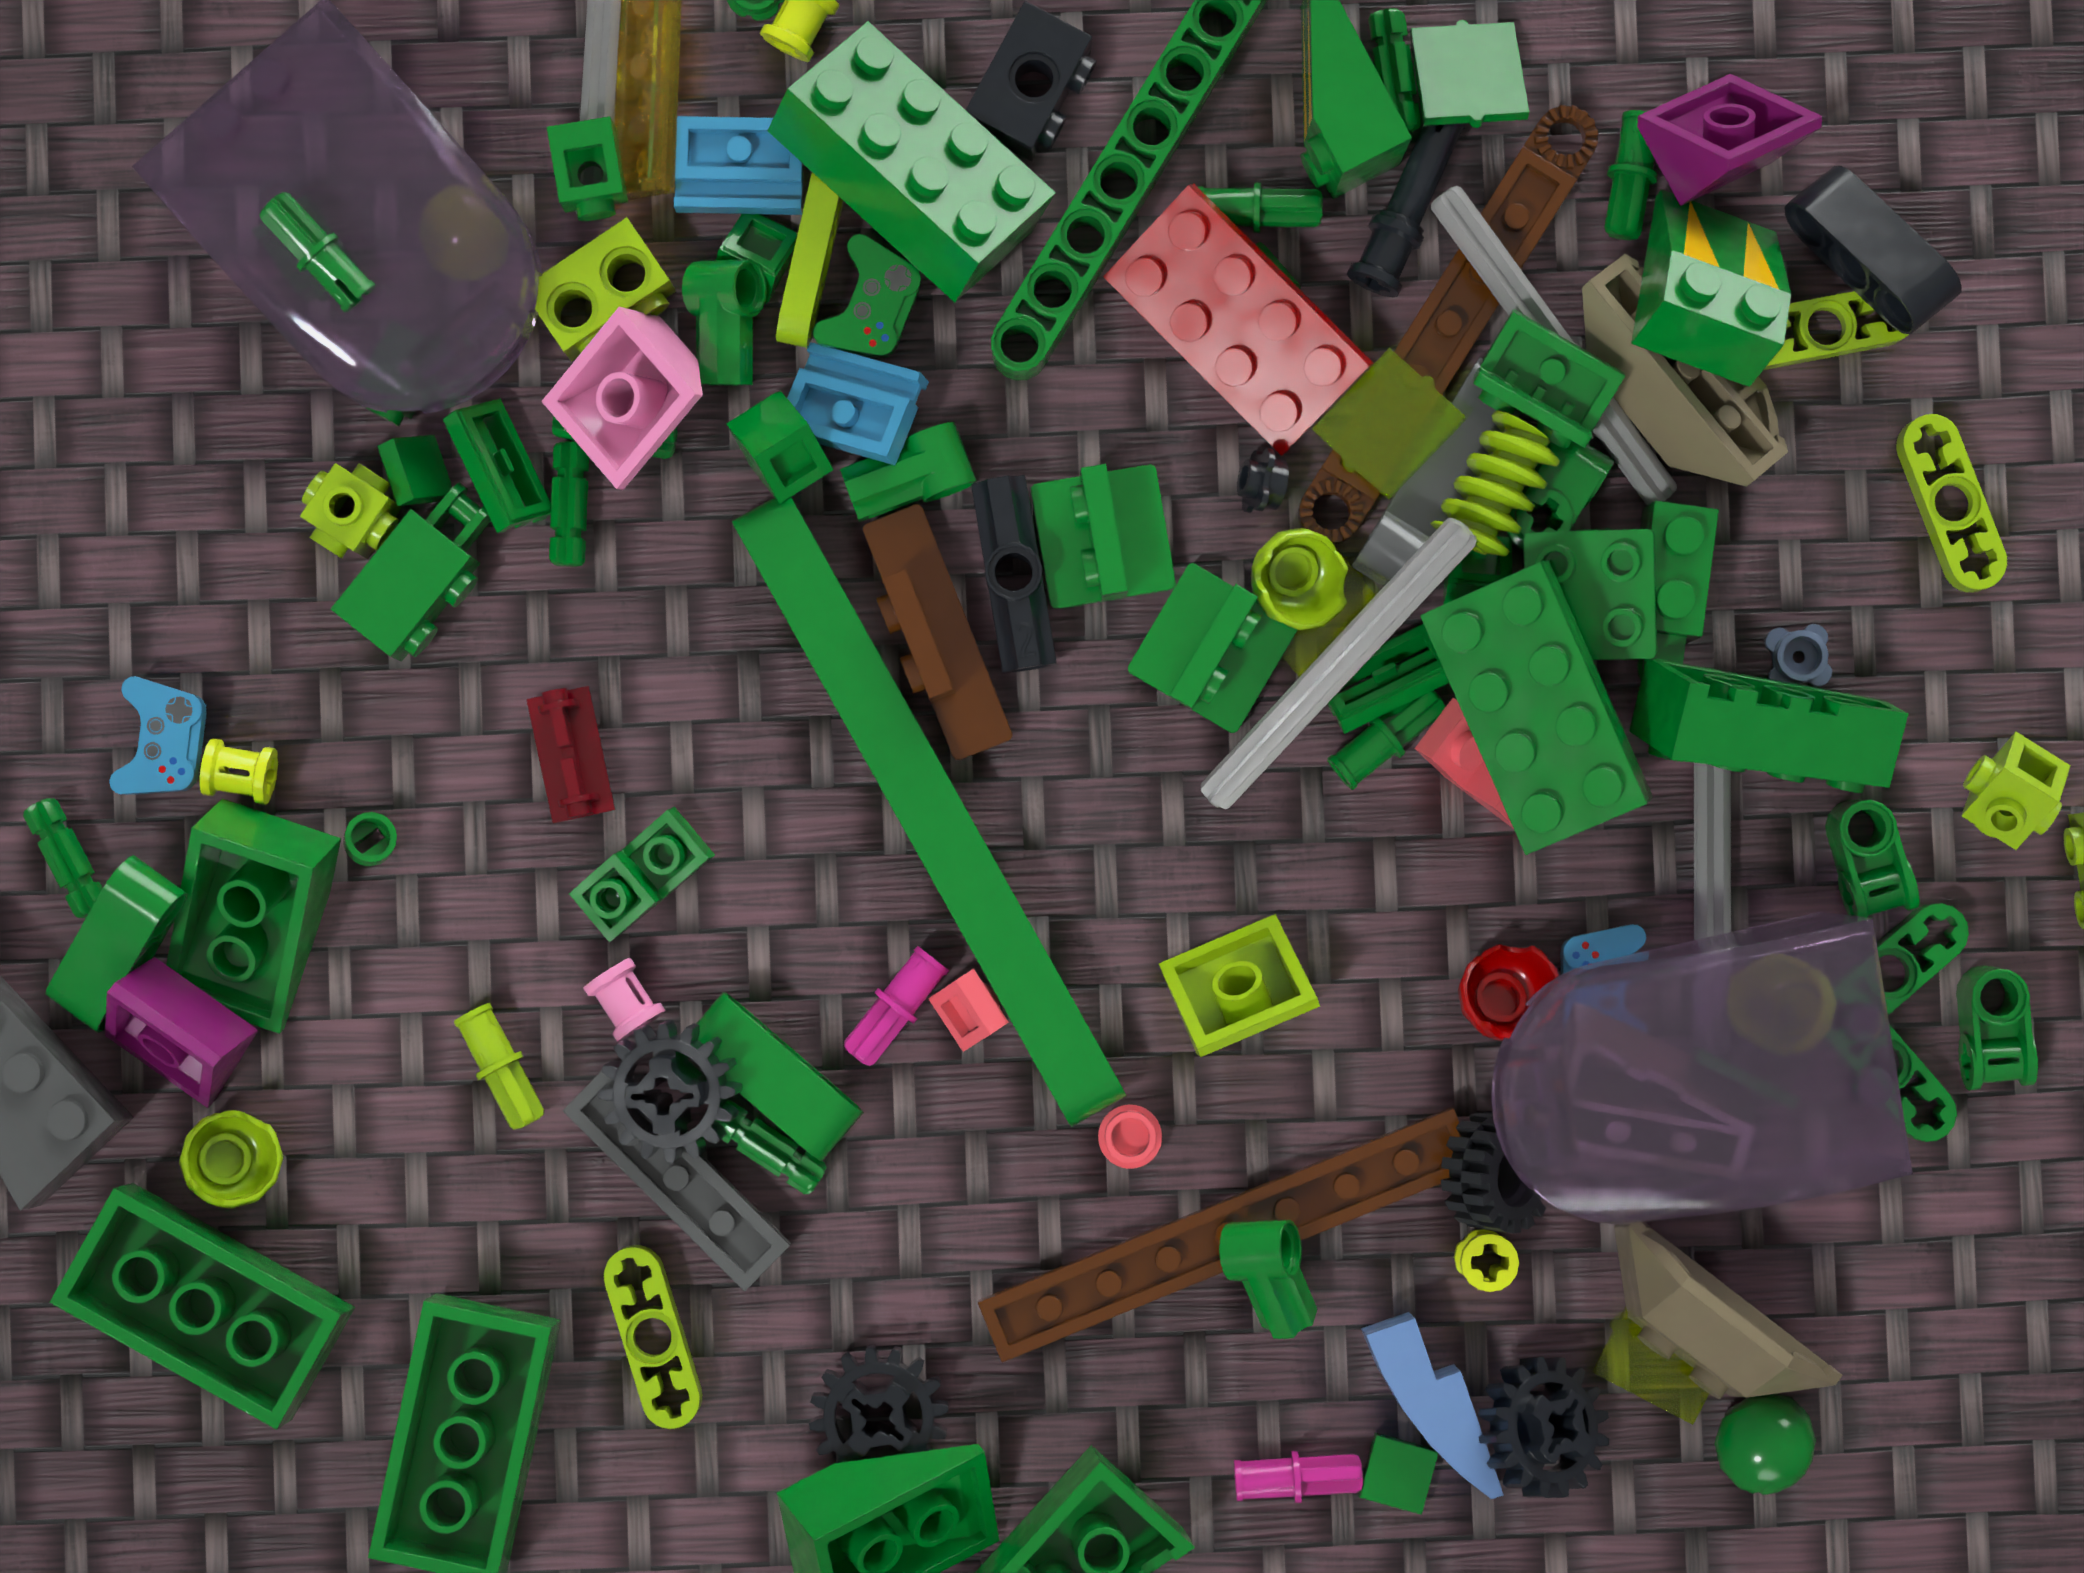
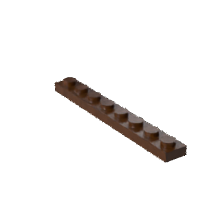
M1450 1107L978 1300L979 1308L1001 1362L1003 1363L1223 1273L1219 1245L1221 1232L1227 1223L1291 1220L1298 1228L1300 1239L1304 1240L1441 1184V1179L1449 1178V1169L1441 1168L1442 1158H1451L1453 1153L1446 1144L1450 1136L1461 1137L1456 1129L1459 1120L1454 1108Z

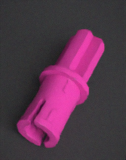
M919 946L914 949L913 955L886 989L882 991L878 988L875 991L879 998L844 1041L845 1049L865 1065L871 1066L876 1063L908 1021L913 1024L918 1018L913 1014L941 978L949 972L946 967Z
M1291 1451V1458L1252 1461L1234 1460L1237 1501L1256 1498L1294 1497L1295 1503H1301L1302 1496L1358 1493L1362 1490V1463L1360 1457L1356 1454L1299 1457L1298 1451Z

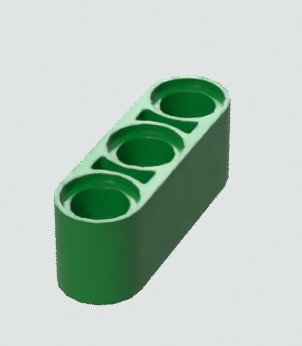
M136 856L128 857L114 871L104 885L52 977L45 995L96 1032H102L105 1029L107 991L116 981L154 957L183 907L188 894Z
M723 991L696 1023L700 1025L698 1041L705 1044L715 1037L722 1040L719 1049L715 1052L719 1061L726 1058H735L737 1064L725 1073L727 1081L741 1083L742 1091L739 1093L819 1161L824 1160L864 1113L845 1093L726 992Z

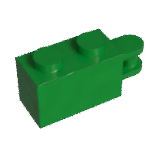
M460 482L448 491L427 519L410 509L331 608L334 613L383 652L401 662L408 653L416 657L429 645L438 631V627L433 624L435 619L448 603L454 608L457 607L469 595L478 581V577L473 572L480 562L467 553V551L484 531L491 519L484 506L480 507L467 496L468 488ZM450 516L465 526L454 541L440 531Z
M1654 501L1642 510L1640 529H1652L1655 533L1657 655L1654 657L1655 659L1683 664L1686 643H1690L1703 635L1719 509ZM1638 659L1637 674L1640 680L1642 679L1646 659Z

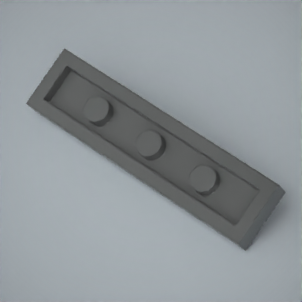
M600 1072L567 1105L563 1112L745 1292L792 1243L702 1154L692 1158L684 1147L680 1159L674 1163H667L663 1148H659L648 1159L642 1158L641 1147L643 1142L638 1138L623 1146L619 1140L626 1127L622 1122L606 1124L604 1120L610 1112L615 1110L614 1101L602 1100L598 1096V1092L607 1086L613 1085L614 1080ZM638 1109L640 1114L652 1124V1121Z

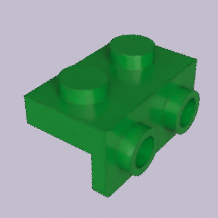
M1513 309L1475 372L1473 384L1482 389L1478 398L1494 410L1513 415L1514 411L1518 409L1537 420L1538 423L1535 428L1544 433L1550 442L1567 449L1573 441L1586 448L1592 438L1594 427L1625 378V373Z

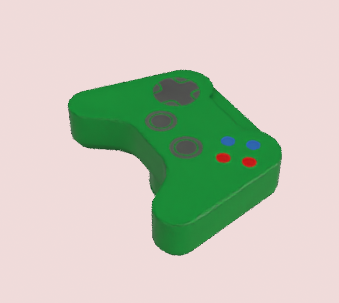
M857 234L850 238L847 245L849 256L859 271L858 283L850 303L839 316L818 322L813 329V335L816 343L823 347L874 358H887L898 347L921 288V277L914 265L866 235Z

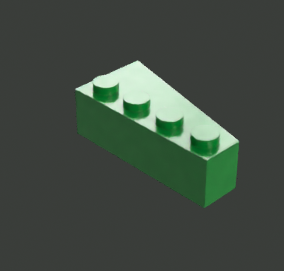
M1652 658L1646 659L1629 732L1649 745L1647 750L1649 754L1660 758L1709 764L1736 772H1745L1746 769L1767 772L1770 776L1799 783L1805 782L1806 777L1825 779L1826 784L1831 787L1854 793H1864L1865 785L1890 788L1909 713L1880 699Z

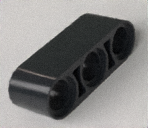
M1832 167L1784 207L1787 222L1798 238L1888 324L1903 334H1912L1961 294L1962 285L1960 279L1947 260L1865 183L1845 167Z

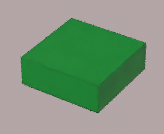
M435 435L393 438L378 445V451L398 506L439 502L452 488Z
M1374 1433L1363 1473L1362 1490L1358 1492L1359 1497L1422 1515L1438 1452L1433 1448Z

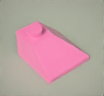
M618 307L541 402L616 489L624 490L702 397L698 359L661 317L651 314L645 315L643 312Z

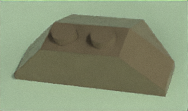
M1624 254L1582 287L1586 351L1625 373V378L1613 397L1668 466L1747 487L1788 453L1784 438L1779 436L1778 418L1767 386L1759 376L1748 387L1631 344L1644 268L1639 267L1637 260Z
M1621 1217L1615 1225L1614 1230L1627 1316L1642 1328L1637 1337L1660 1356L1669 1360L1673 1354H1676L1694 1368L1689 1374V1378L1707 1393L1718 1399H1721L1725 1393L1729 1396L1747 1398L1834 1386L1842 1377L1840 1372L1771 1321L1653 1230L1639 1217Z

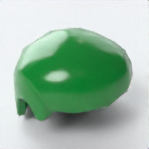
M1776 1393L1749 1397L1730 1407L1726 1411L1724 1418L1721 1419L1714 1444L1720 1469L1738 1488L1752 1494L1768 1495L1778 1493L1795 1485L1805 1476L1813 1462L1816 1438L1810 1415L1792 1397Z

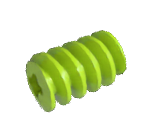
M1497 410L1491 416L1492 421L1501 432L1486 430L1479 437L1480 444L1489 455L1472 453L1466 460L1467 466L1476 477L1461 475L1456 477L1453 483L1454 488L1464 500L1444 499L1441 504V510L1448 518L1461 521L1472 531L1477 539L1476 545L1472 549L1473 551L1483 555L1488 553L1507 556L1509 550L1497 538L1499 531L1520 533L1522 528L1509 513L1512 508L1532 512L1535 505L1526 497L1522 490L1525 486L1545 489L1548 483L1535 470V467L1538 463L1558 466L1560 460L1547 447L1550 441L1544 433L1518 417ZM1435 520L1430 524L1437 530L1443 524V521Z

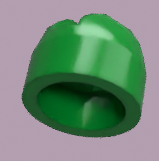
M365 812L354 817L349 822L343 837V845L347 855L354 862L364 866H375L386 861L392 854L397 841L396 830L392 822L384 815L375 812ZM379 830L384 839L363 854L355 848Z

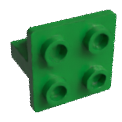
M1106 464L1083 467L1078 477L1037 483L1031 487L1050 605L1053 609L1058 610L1174 589L1176 581L1157 471L1154 465L1149 464L1107 471Z
M1610 528L1582 529L1578 531L1529 532L1525 534L1523 539L1524 569L1538 562L1549 560L1593 660L1652 659L1657 655L1655 533L1652 529L1610 530Z
M1191 563L1185 569L1128 666V671L1133 676L1226 731L1236 733L1298 629L1268 617L1256 600L1258 596L1237 584L1232 586L1202 567Z

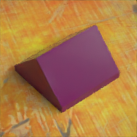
M1729 74L1638 115L1637 127L1680 206L1773 163L1822 128V116L1735 75Z
M155 957L116 981L107 991L105 1036L207 1108L215 1101L258 1032V1029Z

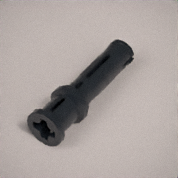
M1467 123L1423 126L1386 210H1379L1371 218L1368 227L1372 234L1359 262L1351 263L1348 269L1347 276L1354 283L1382 296L1398 297L1402 288L1399 278L1411 251L1419 249L1424 239L1422 235L1424 230L1420 223L1459 136Z

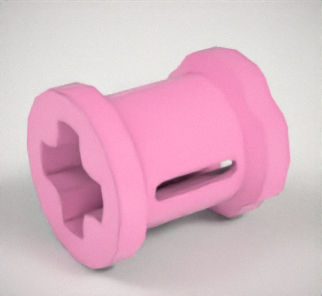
M627 958L611 967L583 987L588 996H596L616 1027L612 1035L617 1042L634 1034L635 1030L651 1023L666 1011L661 1003L653 1004L633 973L636 965L631 958Z

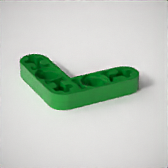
M1943 903L1922 905L1912 911L1828 984L1834 1002L1837 1004L1851 1002L1854 1006V1009L1848 1015L1854 1026L1860 1032H1867L1871 1025H1873L1877 1033L1860 1041L1852 1054L1846 1050V1045L1852 1044L1857 1040L1846 1028L1835 1026L1830 1029L1828 1027V1030L1820 1038L1899 1131L1909 1138L1925 1142L1938 1141L1948 1135L1955 1125L1957 1117L1956 1104L1949 1092L1885 1018L1959 955L1966 946L1969 936L1967 921L1960 911L1953 906ZM1927 918L1932 921L1946 919L1950 926L1946 928L1944 935L1949 942L1945 947L1940 943H1931L1916 954L1927 962L1923 968H1920L1915 956L1904 947L1898 945V941L1904 937L1907 945H1916L1929 932L1924 924ZM1885 955L1896 957L1901 961L1905 970L1903 983L1893 992L1880 990L1872 980L1871 972L1873 965L1879 958ZM1881 1045H1886L1893 1049L1899 1059L1897 1073L1887 1082L1875 1081L1866 1070L1865 1062L1867 1055L1872 1049ZM1913 1074L1919 1079L1917 1083L1908 1086L1913 1094L1922 1101L1930 1102L1935 1099L1938 1103L1932 1111L1934 1118L1937 1120L1932 1127L1923 1123L1913 1125L1911 1119L1916 1115L1917 1111L1905 1096L1897 1095L1893 1103L1888 1098V1094L1905 1087Z

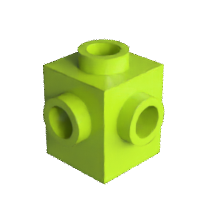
M335 463L329 473L324 470L320 471L308 485L302 497V502L307 506L300 517L316 527L309 538L338 557L343 558L347 550L351 549L368 559L374 549L377 551L398 525L399 519L396 516L402 506H398L395 501L384 495L390 487V483L362 464L358 463L354 471L350 473ZM351 496L355 503L354 511L346 518H338L336 515L348 497Z
M2015 732L1992 759L1983 755L1971 768L1963 783V787L1970 792L1962 817L1973 823L1985 835L1997 838L2017 850L2033 831L2039 835L2045 833L2058 816L2062 807L2060 799L2071 765L2018 732Z

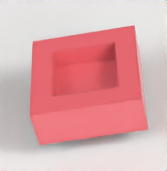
M974 969L928 998L963 1052L1009 1023L1000 1009L997 995L989 985L982 982Z

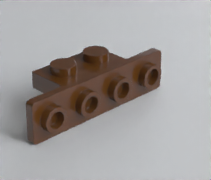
M915 504L865 524L863 532L888 593L876 598L890 634L901 629L904 633L911 653L900 657L908 681L913 693L926 689L953 758L955 760H963L1012 739V731L923 508Z

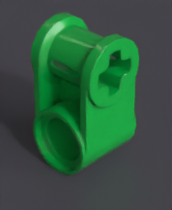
M1572 441L1569 447L1565 449L1550 442L1547 447L1556 455L1560 463L1558 466L1538 463L1535 467V470L1548 484L1545 489L1524 487L1522 492L1535 507L1532 512L1512 508L1509 514L1522 528L1519 534L1507 532L1508 537L1512 539V544L1524 552L1523 539L1525 534L1534 532L1530 529L1534 521L1531 515L1538 509L1548 513L1545 520L1547 528L1543 532L1570 531L1583 508L1589 504L1614 463L1612 458L1589 444L1584 448Z
M1845 800L1837 804L1828 814L1825 829L1838 873L1841 898L1851 922L1855 926L1865 924L1869 915L1903 906L1907 911L1918 908L1920 898L1917 882L1906 858L1896 819L1892 811L1883 803L1873 800ZM1862 810L1871 817L1874 831L1867 843L1858 846L1851 840L1848 834V824L1852 816ZM1888 886L1886 889H1882V890H1879V891H1876V892L1869 893V892L1872 891V890H1875V889H1879V888Z
M1986 965L1969 969L1962 975L1956 990L1960 1031L1959 1065L1965 1088L1968 1091L1979 1090L1983 1083L2018 1080L2022 1086L2034 1085L2038 1075V1057L2032 1035L2030 993L2027 984L2020 975L2008 969ZM1997 978L2004 987V1001L1998 1009L1988 1013L1981 1004V990L1987 982ZM1996 1058H2007L2005 1060L1988 1061Z

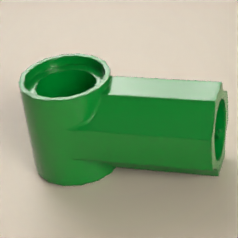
M751 259L696 261L686 268L682 280V296L686 309L692 316L696 317V358L699 363L701 385H753V316H757L763 309L767 294L766 278L762 268L756 261Z
M955 422L939 424L907 437L896 465L867 458L840 469L860 522L920 499L923 502H930L953 495L971 487V484L977 482Z
M1291 1220L1227 1223L1220 1237L1219 1254L1221 1266L1228 1280L1242 1281L1261 1326L1271 1332L1273 1339L1294 1338L1298 1332L1312 1326L1318 1309L1300 1269L1302 1247L1295 1223Z

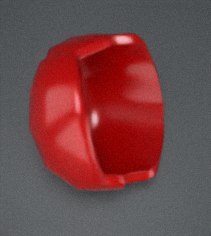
M1497 944L1484 950L1481 955L1476 956L1467 964L1458 987L1463 1016L1483 1036L1498 1041L1524 1040L1546 1026L1551 1020L1562 994L1558 969L1542 950L1533 945L1522 948Z

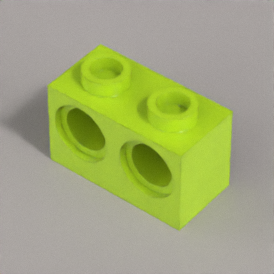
M627 217L521 288L571 362L581 354L618 307L643 312L645 315L658 316L670 305L666 298L676 292L671 281ZM629 263L643 266L645 268V278L637 289L622 292L614 288L613 278L621 266ZM582 298L591 302L592 313L586 323L579 327H567L561 323V311L569 301Z

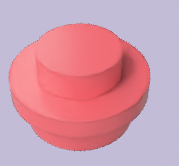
M1126 1104L1112 1109L1103 1118L1098 1131V1141L1102 1153L1111 1163L1121 1168L1134 1169L1148 1164L1157 1155L1162 1143V1131L1158 1120L1149 1110L1139 1105Z

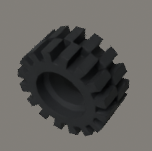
M1476 1112L1469 1115L1470 1121L1462 1120L1456 1126L1461 1137L1450 1136L1446 1144L1453 1151L1452 1157L1442 1158L1441 1168L1449 1169V1178L1441 1179L1442 1191L1452 1192L1445 1200L1448 1210L1457 1211L1454 1218L1460 1223L1467 1224L1469 1227L1513 1234L1521 1233V1228L1529 1229L1535 1225L1533 1216L1542 1217L1547 1208L1543 1205L1541 1199L1542 1197L1551 1198L1554 1187L1546 1185L1547 1176H1556V1165L1547 1164V1158L1554 1155L1553 1147L1548 1146V1143H1543L1547 1137V1132L1543 1127H1536L1537 1121L1522 1116L1490 1112Z

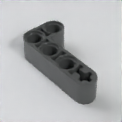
M1479 357L1351 566L1383 587L1436 531L1430 523L1435 520L1444 522L1446 519H1449L1441 510L1443 500L1447 498L1464 500L1454 488L1453 483L1456 477L1461 475L1476 477L1466 463L1470 454L1480 453L1489 455L1479 442L1481 433L1486 430L1501 432L1492 421L1491 415L1496 410L1478 398L1482 389L1473 384V377L1483 361L1482 357ZM1516 409L1513 416L1519 417L1521 411Z

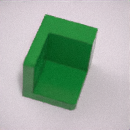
M780 391L775 392L726 423L749 465L779 504L833 470L807 421Z

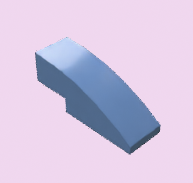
M1409 1312L1361 1328L1375 1364L1393 1396L1430 1446L1463 1478L1490 1499L1503 1496L1504 1494L1495 1469H1490L1487 1465L1490 1459L1487 1445L1479 1443V1436L1482 1435V1431L1461 1371L1454 1364L1433 1371L1416 1319Z

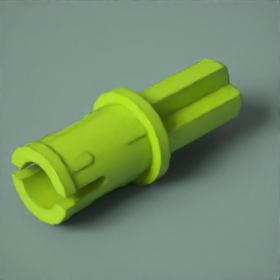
M486 1003L454 1020L455 1026L459 1028L480 1069V1072L476 1074L477 1079H485L509 1127L513 1130L521 1129L540 1119L544 1115V1108L519 1062L524 1056L521 1051L514 1052L492 1011L491 1004Z

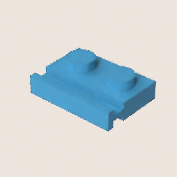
M676 116L674 209L676 213L802 215L804 164L767 131L773 118Z
M810 342L807 348V352L810 354L804 369L799 368L787 399L807 421L819 444L896 465L918 410L916 401L921 389L926 390L929 381L921 372Z

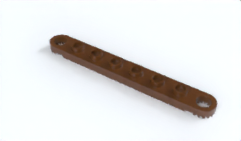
M1560 105L1548 110L1541 117L1481 212L1482 217L1520 269L1592 157L1598 144V129H1596L1594 119H1591L1585 110H1581L1574 105ZM1569 123L1579 130L1582 136V147L1578 152L1573 155L1568 154L1564 156V154L1560 153L1559 155L1557 151L1551 149L1547 134L1549 129L1555 124ZM1460 248L1300 501L1298 519L1301 528L1327 536L1334 545L1345 542L1357 531L1499 305L1498 300ZM1325 495H1335L1346 503L1349 516L1344 526L1337 530H1328L1321 528L1316 523L1315 518H1313L1312 508L1318 498Z

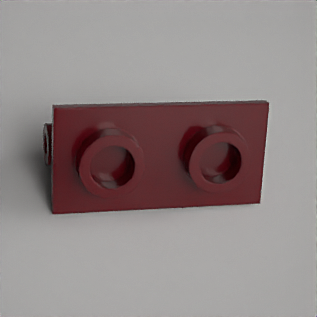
M585 686L571 690L559 688L541 693L542 696L526 699L553 824L616 810L590 687Z

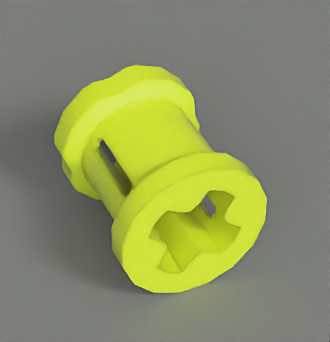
M784 0L773 23L765 24L760 31V35L765 41L780 51L798 60L810 62L814 54L811 45L827 15L836 14L839 3L836 0Z
M210 739L206 745L201 763V793L207 796H214L217 791L253 796L256 804L267 805L274 791L277 778V750L265 747L261 752L225 747L222 740ZM229 768L247 770L250 775L230 773Z
M1487 1229L1473 1230L1456 1245L1454 1253L1456 1269L1464 1275L1469 1284L1478 1290L1486 1292L1500 1291L1510 1285L1516 1277L1519 1267L1517 1251L1511 1242L1496 1232ZM1485 1244H1489L1490 1250L1501 1256L1500 1264L1490 1265L1488 1276H1483L1482 1271L1471 1264L1472 1256L1483 1254Z

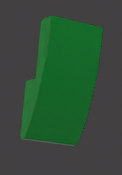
M673 807L665 811L625 848L608 858L574 888L569 895L610 943L713 858L715 854L680 812Z

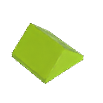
M1276 914L1159 963L1196 1054L1200 1057L1320 1007L1318 998Z

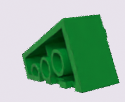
M1091 1445L975 1573H1152L1171 1559L1178 1560L1193 1550L1195 1546L1181 1525Z

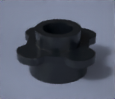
M1266 448L1263 453L1262 451L1254 450L1250 459L1244 460L1240 467L1237 478V494L1242 497V510L1244 512L1251 513L1253 509L1262 512L1265 508L1276 510L1284 499L1288 485L1289 468L1286 460L1275 458V451L1273 449Z

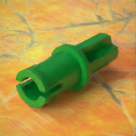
M1629 110L1623 112L1615 164L1610 165L1607 171V176L1613 180L1604 229L1609 237L1619 240H1636L1640 237L1649 186L1657 183L1658 173L1653 170L1655 158L1637 127L1638 115L1647 111Z
M1255 182L1254 188H1204V186H1198L1236 226L1253 227L1254 233H1260L1261 227H1317L1322 221L1323 197L1321 191L1317 189H1261V182Z
M282 192L264 206L259 214L261 220L299 260L296 268L300 272L308 270L341 306L340 308L344 313L349 312L363 300L361 297L363 294L369 295L376 287V284L369 280L336 244L339 239L336 233L333 232L328 235L291 194Z
M1433 690L1384 714L1380 718L1370 721V726L1336 754L1329 756L1327 761L1344 784L1353 790L1357 787L1358 783L1393 755L1401 758L1405 754L1403 747L1433 724L1444 710L1445 705L1440 696Z

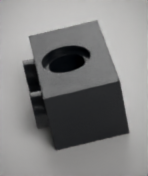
M1024 1L966 111L1006 148L1032 161L1040 145L1050 150L1057 140L1067 119V116L1059 112L1070 90L1080 95L1091 77L1097 60L1089 57L1092 36ZM1028 72H1039L1050 80L1052 86L1046 94L1034 98L1022 94L1018 90L1016 83L1022 75Z

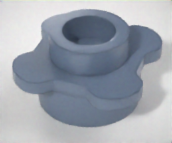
M1810 624L1804 630L1788 632L1781 627L1771 630L1765 638V647L1771 652L1773 664L1768 678L1792 684L1809 682L1815 687L1825 685L1832 676V668L1827 664L1828 649L1826 643L1828 642V633L1817 624ZM1800 651L1803 653V662L1796 663L1793 660L1794 652Z

